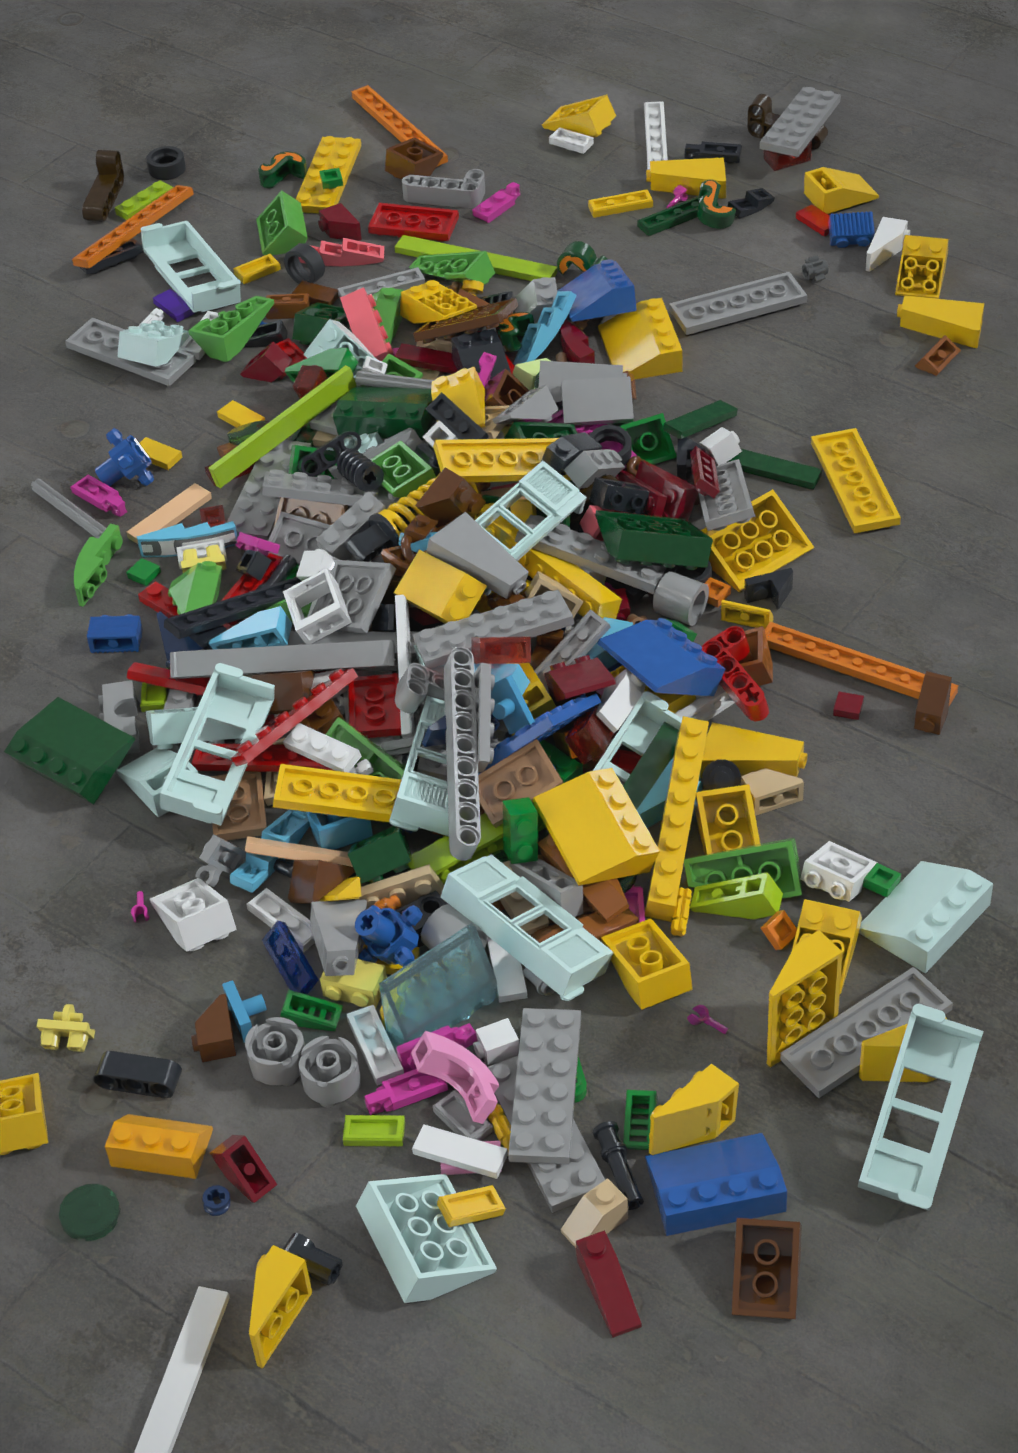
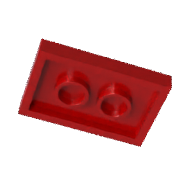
M399 673L359 676L349 683V725L365 737L376 738L401 735L400 709L395 704Z

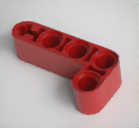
M738 626L729 627L706 641L702 645V651L714 656L717 659V663L725 668L719 685L746 717L755 722L764 720L769 714V707L764 692L739 664V661L744 659L750 652L745 632Z

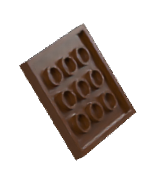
M513 298L479 306L476 309L446 320L427 322L413 333L415 342L423 341V344L436 341V338L444 336V339L455 337L457 333L465 331V334L474 333L483 326H486V329L498 327L499 323L509 318L508 315L513 314V311L518 307L517 299Z

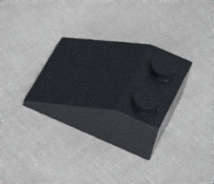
M494 329L451 338L452 360L458 371L464 368L475 367L476 371L480 373L479 359L486 352L497 356L490 379L505 368L511 373L502 343Z

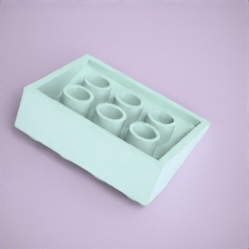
M921 861L895 887L891 894L861 922L859 933L926 973L990 906L993 883L968 869Z
M446 1174L369 1181L356 1205L404 1303L432 1300L491 1275L497 1270L472 1222L448 1227L437 1206L440 1196L456 1193Z

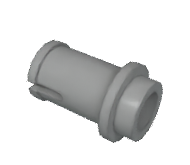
M525 967L523 975L537 987L536 990L540 995L550 996L555 992Z

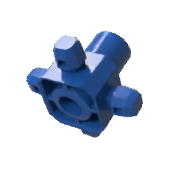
M116 428L109 431L106 437L110 444L113 443L115 447L108 452L110 458L95 468V472L101 482L111 486L124 476L130 480L136 475L144 486L153 482L154 476L150 470H146L152 463L151 459L139 442L132 435L123 440V435Z
M372 905L367 910L362 911L356 918L355 929L361 935L367 948L365 947L359 953L358 959L372 963L380 959L388 965L399 964L404 968H409L414 963V955L411 951L417 946L419 935L412 925L415 926L422 918L423 914L420 909L412 905L405 909L401 915L392 908L380 909Z

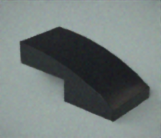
M763 188L746 191L745 198L728 201L727 207L735 208V215L738 218H742L766 208L774 202L775 197Z

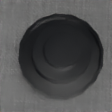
M717 759L705 767L702 774V783L705 790L740 786L741 774L733 762L726 759Z

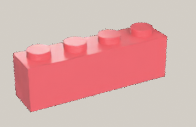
M363 287L340 297L352 333L379 361H383L388 354L393 355L394 351L390 342L386 343L385 341L388 338L384 326L380 327L379 324L383 322L378 310H374L377 304L373 295H368Z

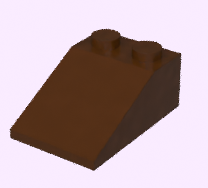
M737 1218L732 1315L796 1320L802 1233L800 1222Z

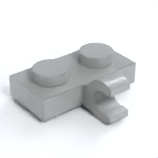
M213 834L212 838L205 844L203 852L199 857L208 865L200 867L196 877L204 880L206 875L209 874L206 884L214 887L218 883L222 871L231 874L239 867L246 856V851Z

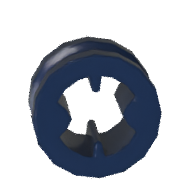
M215 1185L205 1190L203 1194L205 1212L212 1216H220L228 1211L230 1207V1193L225 1187ZM219 1197L221 1203L215 1204L212 1198Z

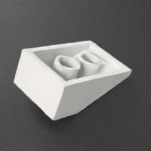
M199 878L150 898L152 906L177 944L186 952L201 949L205 943L223 939L230 932L237 930L228 901Z

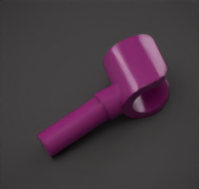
M697 1005L692 1008L699 1014L700 1018L695 1014L687 1016L688 1021L692 1025H699L703 1022L723 1034H726L729 1029L712 1019L704 1005Z

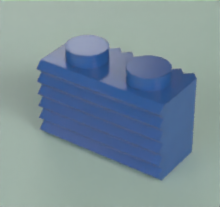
M866 211L830 214V245L839 248L858 244V246L862 247L869 245L875 236L873 213Z
M127 614L124 616L101 615L100 617H90L87 631L90 652L113 653L116 651L118 653L121 651L123 653L124 651H139L143 632L140 616Z

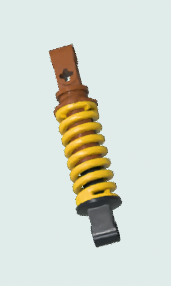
M436 478L430 479L427 484H423L417 490L411 491L407 497L400 498L397 503L389 505L387 509L369 517V528L353 536L345 545L357 561L370 562L374 557L381 554L382 549L399 546L400 533H404L406 527L417 514L424 515L415 505ZM468 482L481 497V491H485L491 485V482Z

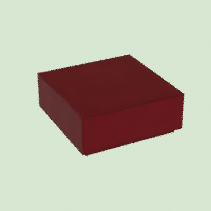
M839 691L833 709V716L859 720L864 696Z

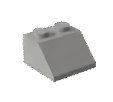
M555 277L533 279L515 297L518 303L515 313L528 312L533 315L534 323L537 324L543 307H552L557 295Z

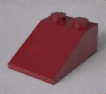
M641 460L635 477L667 496L662 517L679 518L688 521L698 495V491L695 489L696 486L645 460Z
M589 655L574 659L575 664L566 666L565 662L551 665V671L544 673L549 693L554 703L616 684L614 677L599 658L590 659Z

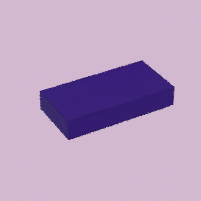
M171 289L153 297L154 304L176 322H180L195 314L186 302Z

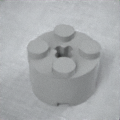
M281 1017L266 1019L267 1023L253 1026L245 1039L250 1070L253 1078L264 1084L291 1086L300 1076L299 1060L301 1051L305 1046L302 1032L289 1019Z
M321 1036L307 1043L302 1049L299 1070L303 1089L312 1100L320 1103L323 1107H332L335 1103L345 1101L359 1090L361 1083L357 1053L354 1046L348 1040L341 1037L329 1039V1036Z

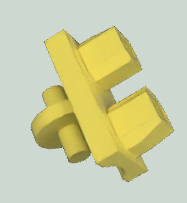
M211 545L206 547L207 557L198 559L196 549H186L183 551V561H181L183 573L195 564L202 563L203 561H212L222 566V570L227 569L224 554H221L218 545Z
M66 1004L63 1012L55 1011L53 1014L54 1020L38 1019L37 1028L41 1031V1046L44 1049H58L60 1037L62 1036L69 1037L67 1043L69 1050L84 1052L88 1039H94L95 1030L90 1029L89 1023L82 1022L83 1013H75V1008L72 1004Z

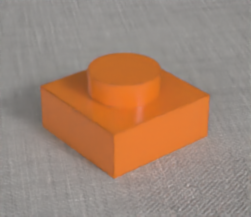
M711 577L705 582L709 587L707 603L719 607L721 601L731 594V586Z
M780 910L761 927V930L775 950H782L795 937L797 928L785 910Z

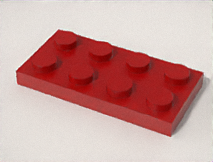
M379 203L368 225V233L397 237L406 235L421 239L449 241L458 221L459 211Z

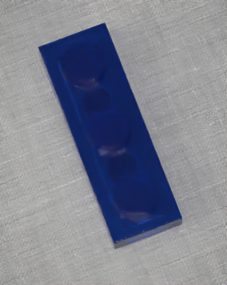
M277 920L262 939V942L288 988L292 991L308 995L319 979L286 922Z

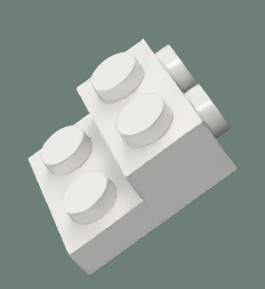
M828 841L805 860L800 880L804 881L811 888L822 889L828 892L834 899L850 902L861 892L865 876L877 862Z

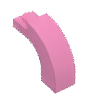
M425 1031L411 1052L418 1072L438 1077L452 1085L465 1100L472 1120L483 1124L489 1114L494 1111L498 1102L494 1093L499 1087V1083L495 1076L479 1058L463 1046L441 1035Z

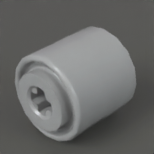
M669 571L664 574L656 586L653 595V609L657 614L693 626L699 621L705 610L709 596V587L705 583Z
M450 904L443 905L435 910L426 921L421 932L422 943L456 970L467 968L474 963L483 952L488 940V936L481 931L480 927L454 909Z

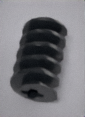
M353 448L347 449L341 453L337 460V469L341 476L360 490L371 492L382 484L384 473L381 467L358 450Z

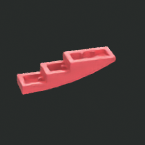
M343 238L342 245L321 241L320 247L312 246L322 257L325 266H359L380 263L384 260V246ZM299 257L300 263H305V261Z

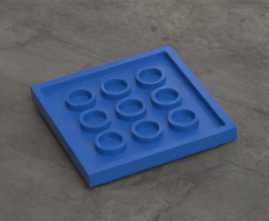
M595 693L586 697L583 694L537 717L535 722L524 726L516 731L514 736L508 737L496 745L493 761L491 764H488L484 771L537 739L540 743L601 703L598 695Z

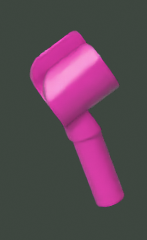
M678 185L674 189L673 194L675 197L667 205V208L675 206L680 200L686 201L688 199L685 187Z
M142 891L137 892V905L131 909L135 923L137 922L136 917L139 914H144L146 921L150 918L147 907L144 905Z

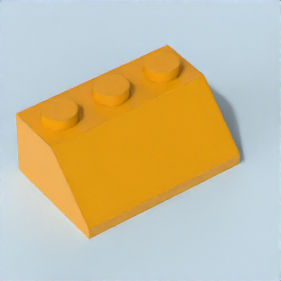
M127 1114L114 1121L105 1144V1149L111 1167L197 1179L213 1127Z

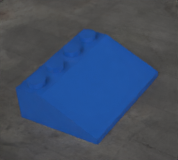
M613 260L601 261V264L592 266L558 290L571 291L577 295L568 314L572 322L637 311L634 284L618 263Z
M663 618L644 620L600 638L597 643L655 693L715 696L725 668L717 663V659L714 656L706 654L702 651V647L699 644L691 642L687 639V635L684 632L676 630L672 627L670 621Z
M763 1133L645 1156L666 1236L733 1223L737 1221V1218L753 1219L786 1212L787 1189L780 1167Z

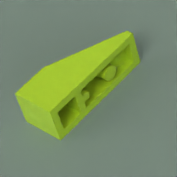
M767 872L697 886L694 889L690 909L693 912L754 920L773 916L779 911L783 893Z

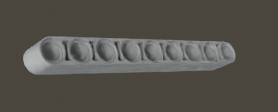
M394 640L170 652V672L172 679L211 677L218 663L239 668L243 671V675L306 670L330 671L340 668L348 670L351 668L394 667Z
M455 647L451 651L444 667L449 849L454 858L465 861L473 856L481 839L474 657L469 649Z

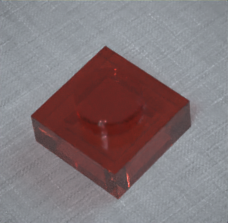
M223 505L200 508L201 522H208L210 528L226 523Z

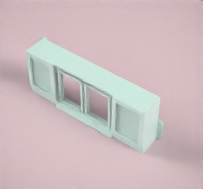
M188 221L166 226L157 223L141 227L143 251L154 263L155 268L193 312H205L241 302V281L234 276ZM198 258L204 266L175 273L169 264ZM210 272L216 279V281L189 288L181 280Z
M542 461L475 521L485 530L487 526L501 515L522 532L525 537L509 549L485 530L518 561L573 511L577 514L582 513L587 497L579 492L580 490ZM522 496L547 515L533 530L508 510ZM486 588L483 593L488 596L491 590Z
M223 663L216 664L161 789V809L206 823L222 825L247 764L236 767L234 762H232L225 781L186 770L187 764L194 749L230 760L231 757L238 753V751L198 740L207 720L246 731L241 744L247 740L252 742L256 739L255 733L262 729L274 701L275 685L243 676V671L239 668Z
M645 691L593 771L613 768L617 777L626 782L630 774L610 762L620 745L623 744L643 756L664 721L679 730L682 718L667 710L669 705L666 701L649 691Z
M430 696L426 697L389 822L394 826L410 831H417L420 827L449 836L447 781L413 771L417 756L447 765V756L445 754L420 747L424 732L426 733L428 727L445 716V701Z
M493 855L484 856L449 873L441 898L480 927L482 932L556 991L562 1000L570 1001L584 992L583 985L606 972L613 951L585 930L580 921L522 876L520 878ZM516 891L535 907L510 920L494 907L492 903ZM545 914L564 930L539 943L521 929L520 926Z
M915 1004L913 1006L859 1179V1188L915 1207L930 1210L984 1031L945 1019V1013L941 1010L922 1004ZM904 1068L951 1083L942 1113L895 1098ZM892 1108L939 1123L930 1153L883 1138Z

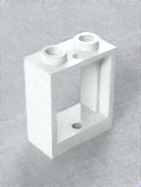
M327 568L283 591L295 630L305 644H312L352 623L339 585ZM331 592L334 600L333 604L304 618L302 607Z

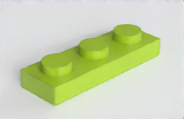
M159 180L116 206V215L128 220L173 187Z

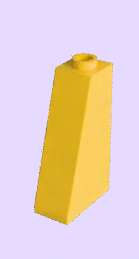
M724 158L650 161V169L646 170V182L651 183V190L674 193V189L678 185H682L687 189L685 192L687 195L699 196L701 184L705 180L711 179L721 185L718 198L726 199Z
M904 295L903 304H898L897 317L901 318L900 327L937 338H942L946 335L952 342L978 348L984 303Z
M712 722L705 741L700 778H702L705 767L717 759H726L733 762L738 767L741 776L766 768L797 777L800 768L804 769L806 766L808 754L804 753L803 741Z

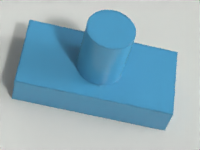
M512 675L494 683V688L491 690V698L495 701L493 716L496 719H503L510 735L524 726L535 722Z
M232 980L222 984L223 991L226 994L229 1010L245 1043L246 1036L252 1028L249 1016L266 1011L267 1008L262 994L242 1001Z

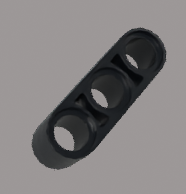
M351 431L338 435L302 457L298 462L299 472L306 473L311 477L319 475L335 465L341 453L348 449L344 445L345 437L348 435L352 436L355 440L352 448L358 450L362 441L360 436ZM329 447L335 452V457L331 461L326 460L324 457V451ZM307 460H312L315 463V469L312 473H307L304 469V464Z
M106 1051L102 1054L93 1081L99 1087L107 1090L158 1098H171L181 1076L182 1068L178 1063L169 1059Z

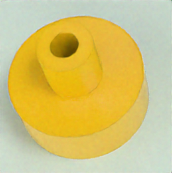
M476 280L463 281L462 289L476 296L483 294L484 283Z

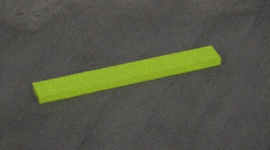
M403 235L395 245V253L417 258L420 255L479 251ZM487 252L495 274L532 281L533 279H541L543 277L553 278L558 273L557 266Z
M345 365L211 465L209 471L215 485L222 488L357 386L351 368Z

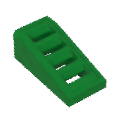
M288 989L280 1017L293 1021L297 1027L336 1031L343 1005ZM303 1009H308V1014L303 1013ZM315 1010L321 1011L319 1017L314 1016ZM326 1012L332 1013L330 1021L324 1019Z
M627 1090L623 1143H625L627 1149L649 1150L650 1116L657 1107V1091ZM634 1104L649 1105V1109L634 1108ZM633 1115H649L648 1119H632ZM632 1125L648 1126V1130H634L631 1128ZM647 1136V1142L630 1141V1137Z

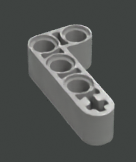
M480 169L469 170L464 180L408 175L402 179L403 199L409 203L475 208L481 204L485 194L484 172Z
M411 663L397 684L396 706L405 713H414L420 703H425L427 696L445 701L444 675L421 664Z

